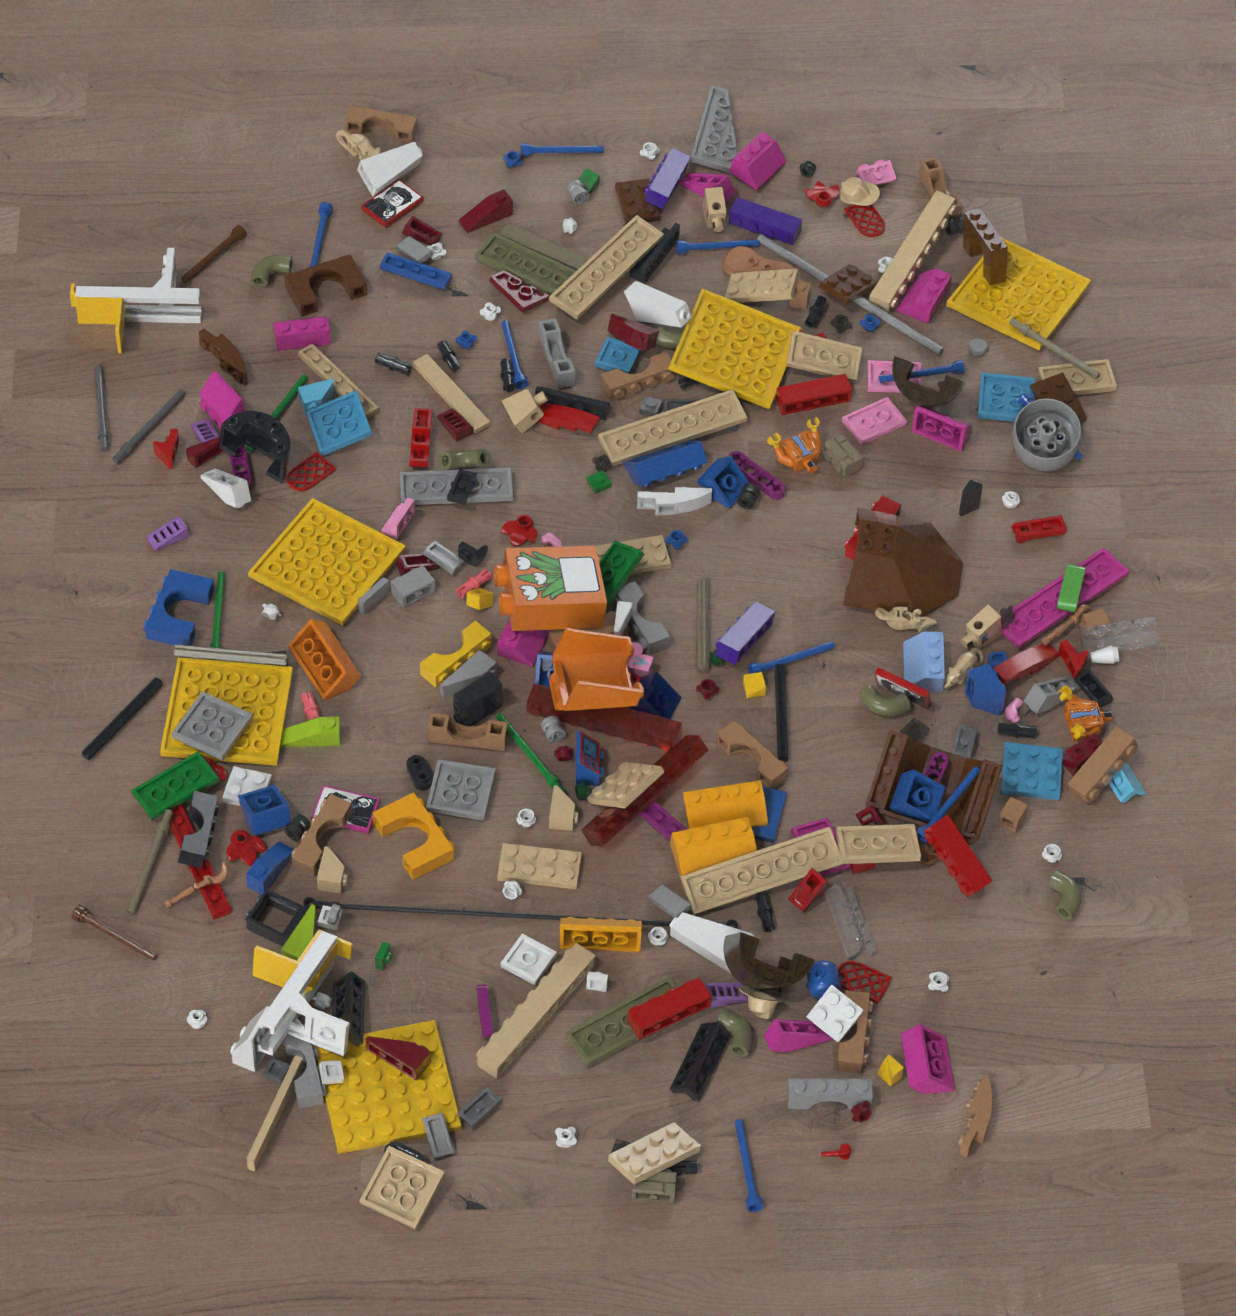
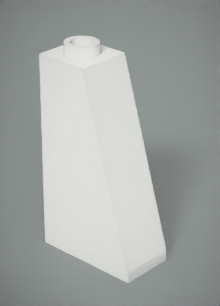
M415 142L361 160L357 171L372 197H374L420 165L423 153L421 148Z
M635 281L624 291L636 321L682 327L692 318L687 302Z
M683 912L679 917H675L670 924V936L730 974L731 972L726 965L723 952L725 936L742 932L754 937L752 933Z

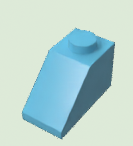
M333 379L298 387V398L305 415H307L306 411L329 402L335 393Z

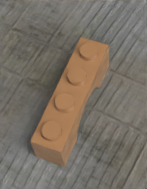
M350 105L345 118V130L349 133L363 134L373 128H383L394 135L395 141L412 143L417 132V117Z
M933 157L921 160L919 176L930 197L932 198L936 190L954 197L957 208L954 215H950L948 219L952 218L954 220L956 217L961 216L963 205L956 193L950 194L948 191L943 167L938 158Z
M667 352L650 357L649 367L637 374H628L618 368L602 373L601 387L611 401L649 387H654L660 383L675 379V372L668 370L671 358Z
M430 713L427 726V742L505 751L508 722L488 720L481 726L470 727L455 722L450 715Z
M733 720L717 733L716 744L729 756L744 754L752 757L758 763L757 781L761 780L764 787L775 789L787 780V765L777 759L770 749H766L760 744L756 737H752L744 726L739 725Z
M330 794L328 799L323 800L320 812L312 818L311 827L303 833L299 847H295L292 852L291 858L294 867L313 876L316 875L323 855V851L318 846V840L329 829L344 828L353 813L352 803L333 794Z
M845 990V995L865 1011L853 1025L856 1031L854 1037L839 1044L836 1071L861 1074L862 1066L866 1067L867 1054H864V1049H868L869 1037L865 1035L866 1031H870L871 1019H867V1015L872 1013L873 1002L869 1001L870 993Z

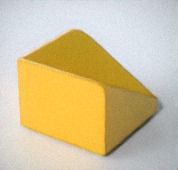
M482 588L468 591L466 604L477 610L492 607L493 593Z
M762 672L743 675L742 683L746 698L765 696L766 685Z
M887 1055L877 1074L892 1087L902 1078L903 1066L891 1055Z

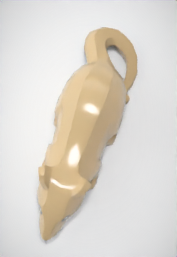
M343 129L339 130L336 134L338 142L354 157L359 155L360 161L380 154L381 149L379 147L375 149L369 139L362 134H350ZM342 136L346 138L347 144L344 142Z
M894 607L890 612L882 608H877L875 611L876 616L879 619L886 620L887 624L894 630L917 629L920 634L924 630L937 625V621L934 619L920 617L921 610L919 609L914 610L913 613L908 612L907 607Z
M972 648L970 651L963 653L958 658L956 665L953 668L949 667V673L944 684L945 689L957 683L962 685L968 670L979 667L983 663L984 656L980 649Z

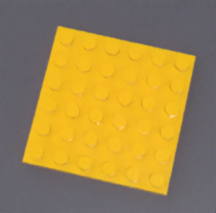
M1002 238L1008 247L1006 282L989 285L983 276L984 259L982 256L947 300L946 306L1040 351L1043 345L1028 335L1024 336L1019 332L1020 330L1010 325L1009 321L1011 318L1018 320L1022 324L1026 323L1032 327L1033 331L1048 340L1090 286L1091 279Z
M702 288L691 313L692 318L687 322L668 370L724 392L733 389L737 397L770 409L776 394V388H778L786 369L791 333L793 330L799 332L802 328Z
M312 498L250 569L248 577L343 626L359 607L358 599L386 575L398 560L399 555L406 551V545Z
M178 657L160 756L187 758L199 751L203 758L222 761L172 738V732L203 691L253 714L252 721L223 762L277 766L293 667Z
M435 1020L364 1033L363 1044L357 1047L348 1041L347 1052L344 1056L314 1045L318 1053V1066L320 1062L341 1061L343 1083L325 1084V1100L338 1154L383 1146L394 1141L403 1142L427 1137L422 1118L443 1113L448 1132L461 1130V1122L457 1115L458 1110ZM367 1036L414 1042L419 1046L423 1045L431 1053V1064L417 1080H414L366 1050L365 1039Z

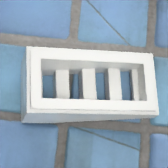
M617 602L614 635L622 636L632 616L633 603Z

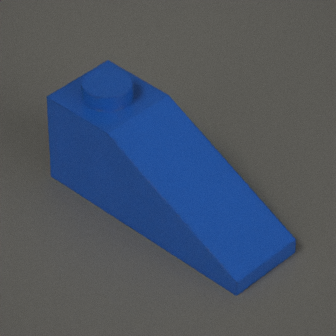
M277 842L261 855L246 873L247 887L263 895L265 890L272 886L290 861L294 848Z

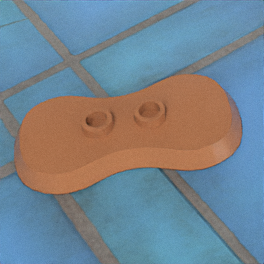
M744 246L733 248L725 255L722 261L723 271L730 276L731 273L794 269L786 262L763 258L752 249Z

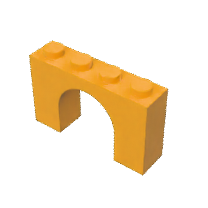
M414 792L372 812L373 824L382 837L405 827L419 828L428 835L427 841L422 846L402 855L403 867L412 880L454 860L455 846L453 842L447 840L443 828L437 826L433 814L427 812L423 800L417 798Z

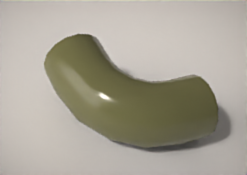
M272 255L264 258L256 264L252 271L251 283L257 287H265L270 275L274 273L290 274L293 261L292 256Z
M687 323L678 331L660 327L656 344L676 349Z
M486 449L442 452L439 457V464L443 470L485 468L491 462V455Z
M873 685L864 687L858 693V698L863 705L871 712L880 716L891 717L903 714L911 709L909 699L904 693L894 697H884L878 693Z
M1057 869L1053 873L1048 887L1056 890L1061 895V900L1055 907L1056 913L1065 920H1071L1081 904V890L1075 880Z
M722 1008L717 1022H720L732 1035L729 1051L737 1057H746L751 1049L753 1040L750 1024L743 1016L732 1010Z

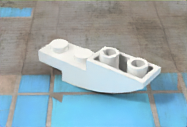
M675 487V493L638 492L637 509L655 510V515H675L694 511L711 503L712 488Z

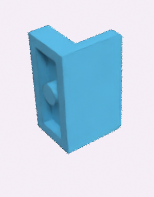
M1126 763L1120 771L1113 775L1109 783L1122 803L1128 801L1135 794L1141 796L1146 794L1130 766Z

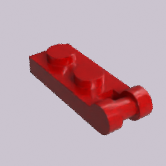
M1062 515L1016 522L1011 526L1013 533L1016 534L1015 540L1019 544L1024 543L1026 540L1063 535L1067 532Z

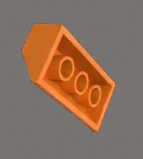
M310 619L288 645L323 700H328L350 690L361 678V674L326 622Z

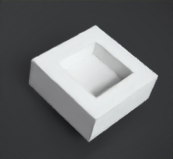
M323 905L317 925L337 930L343 910H340L336 924L332 925L327 923L331 907Z
M588 971L586 989L607 992L608 975L601 972Z
M341 1061L320 1062L319 1069L322 1084L343 1083L344 1076Z

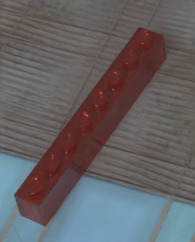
M535 683L527 699V713L545 718L557 716L560 722L568 723L571 726L583 727L590 731H598L609 736L623 738L627 741H635L646 746L661 748L665 751L675 752L682 733L681 722L625 707L572 711L555 710L550 687Z
M685 735L653 764L661 766L664 773L626 808L607 806L583 827L581 831L591 846H604L709 750L699 735Z

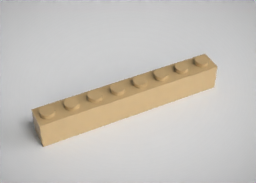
M936 190L870 294L871 303L887 313L896 307L899 296L903 295L906 291L907 283L913 280L916 269L922 266L924 256L930 253L932 244L937 242L942 228H946L950 215H954L957 208L954 197Z
M577 943L572 948H568L561 961L556 962L552 966L551 972L547 976L542 977L539 986L529 992L526 1001L516 1007L511 1018H507L503 1022L502 1028L492 1034L489 1043L479 1049L476 1055L477 1066L498 1079L588 975V971L591 972L595 967L596 955Z

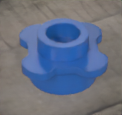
M510 151L503 156V160L506 161L508 168L523 164V161L520 160V154L516 151Z
M866 314L859 324L863 326L865 331L873 332L876 330L877 325L881 324V320L876 319L872 314Z
M462 331L455 341L459 343L460 347L469 349L473 346V342L477 341V336L471 335L468 331Z
M674 530L670 533V537H666V543L674 546V549H680L681 545L688 542V537L680 530Z

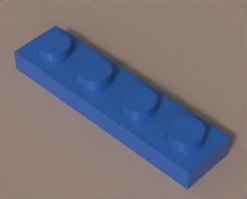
M388 252L380 263L381 270L443 290L447 288L452 279V273Z

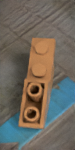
M984 1075L982 1082H977L973 1092L976 1093L974 1099L970 1097L966 1105V1109L969 1110L967 1115L969 1120L966 1125L968 1131L966 1135H961L958 1146H961L959 1155L966 1158L974 1141L983 1144L989 1126L992 1110V1090L989 1077Z

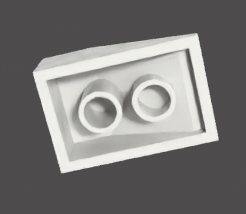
M268 1006L253 1017L247 1027L244 1026L242 1028L239 1041L233 1044L230 1051L234 1064L253 1072L256 1071L266 1054L257 1050L258 1043L269 1029L266 1027L263 1029L259 1028V1021L268 1010Z

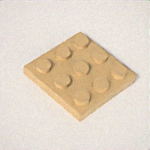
M622 763L616 772L607 776L600 786L592 790L587 799L590 804L626 808L656 781L664 771L661 766Z
M388 1146L359 1202L374 1211L417 1230L445 1176V1172Z

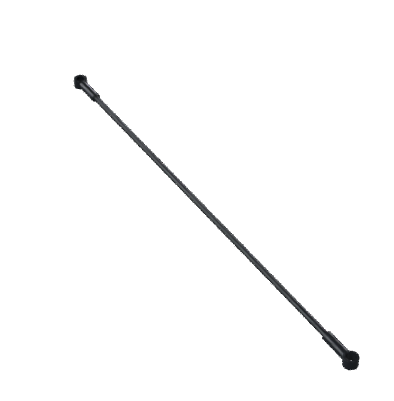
M307 897L303 901V906L310 908L306 904L312 903L316 909H322L323 905L332 907L333 904L340 905L341 909L560 920L567 917L610 919L606 917L342 904L333 901H315L312 897ZM612 918L615 920H629L624 918ZM633 919L636 921H642V925L670 926L672 922L662 920ZM733 919L727 922H716L726 926L732 925L738 929V923Z

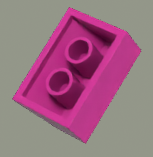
M762 131L733 158L729 173L757 191L786 163V159L777 141Z
M937 268L918 274L896 311L929 324L950 290L952 274Z
M326 315L272 322L277 351L305 348L310 344L315 346L331 345L330 327Z
M217 371L212 372L199 393L201 399L199 404L201 409L209 414L210 419L215 421L221 430V424L234 414L244 412L245 409L243 399Z
M923 405L915 407L912 432L962 452L971 437V424Z
M509 618L497 641V655L533 667L537 660L538 651L542 650L549 637V631L552 630L512 631Z
M921 1024L901 1034L902 1048L904 1050L905 1066L907 1068L910 1088L922 1094L953 1092L955 1086L946 1036Z

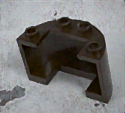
M894 356L892 373L896 386L907 399L919 405L935 407L947 404L960 394L966 384L964 381L948 375L945 376L940 392L909 381L915 364Z
M739 932L727 935L724 939L723 952L729 971L741 984L755 990H771L790 986L802 980L809 973L815 961L812 958L794 953L792 960L781 956L777 967L754 959L759 943L758 938Z

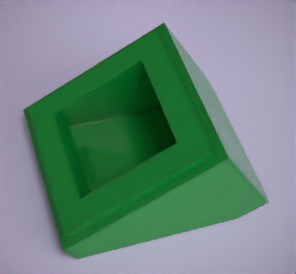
M586 168L578 180H581L588 193H591L599 185L600 176Z

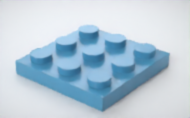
M981 372L978 418L1014 422L1018 413L1023 409L1018 403L1019 398L1028 392L1034 401L1030 385L1035 383V378Z
M357 390L306 411L322 456L373 435Z
M1004 742L1000 794L1059 801L1063 748Z

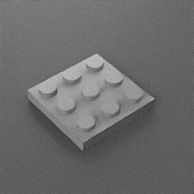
M202 691L172 732V738L223 761L252 721L253 714Z
M438 759L426 805L427 812L484 821L496 768Z

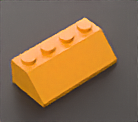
M761 780L683 792L688 829L749 817L751 827L768 825Z
M561 918L559 949L572 948L577 943L587 950L640 952L642 921L633 919L615 920L612 918Z

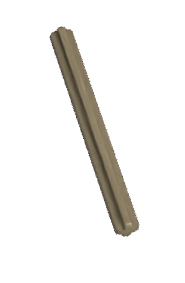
M705 577L698 578L697 669L700 672L709 670L708 580Z
M179 644L174 646L175 656L287 665L288 655L281 653Z

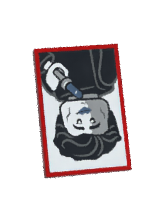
M398 179L361 206V210L387 228L422 203L423 196Z
M877 667L875 671L877 686L896 695L904 693L909 701L929 710L931 699L928 690Z

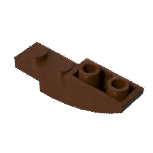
M204 328L200 330L199 343L201 347L209 350L219 359V366L224 372L229 373L236 381L247 385L246 366L234 344L223 334L215 337Z

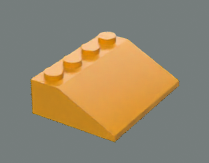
M749 817L671 833L670 846L680 877L757 851Z

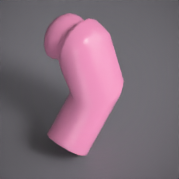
M546 533V535L542 536V542L545 545L551 544L553 547H562L561 540L553 533Z
M1015 698L1005 709L1006 717L1012 724L1020 720L1017 710L1023 703L1019 698Z

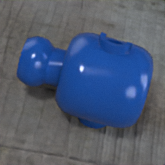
M827 960L815 962L806 975V988H809L812 998L820 1000L831 985L841 990L838 968L833 962Z

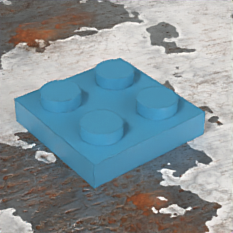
M607 337L595 361V367L608 371L618 368L622 372L630 374L641 350L629 346L621 340Z

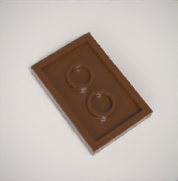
M649 178L615 183L625 225L636 215L646 222L660 221L658 207L645 201L647 195L644 193L648 184H651Z
M849 264L820 281L819 288L847 305L875 288L878 281L869 274L859 270L856 266Z
M1063 372L1030 385L1036 400L1055 399L1071 407L1080 423L1086 421L1087 416Z

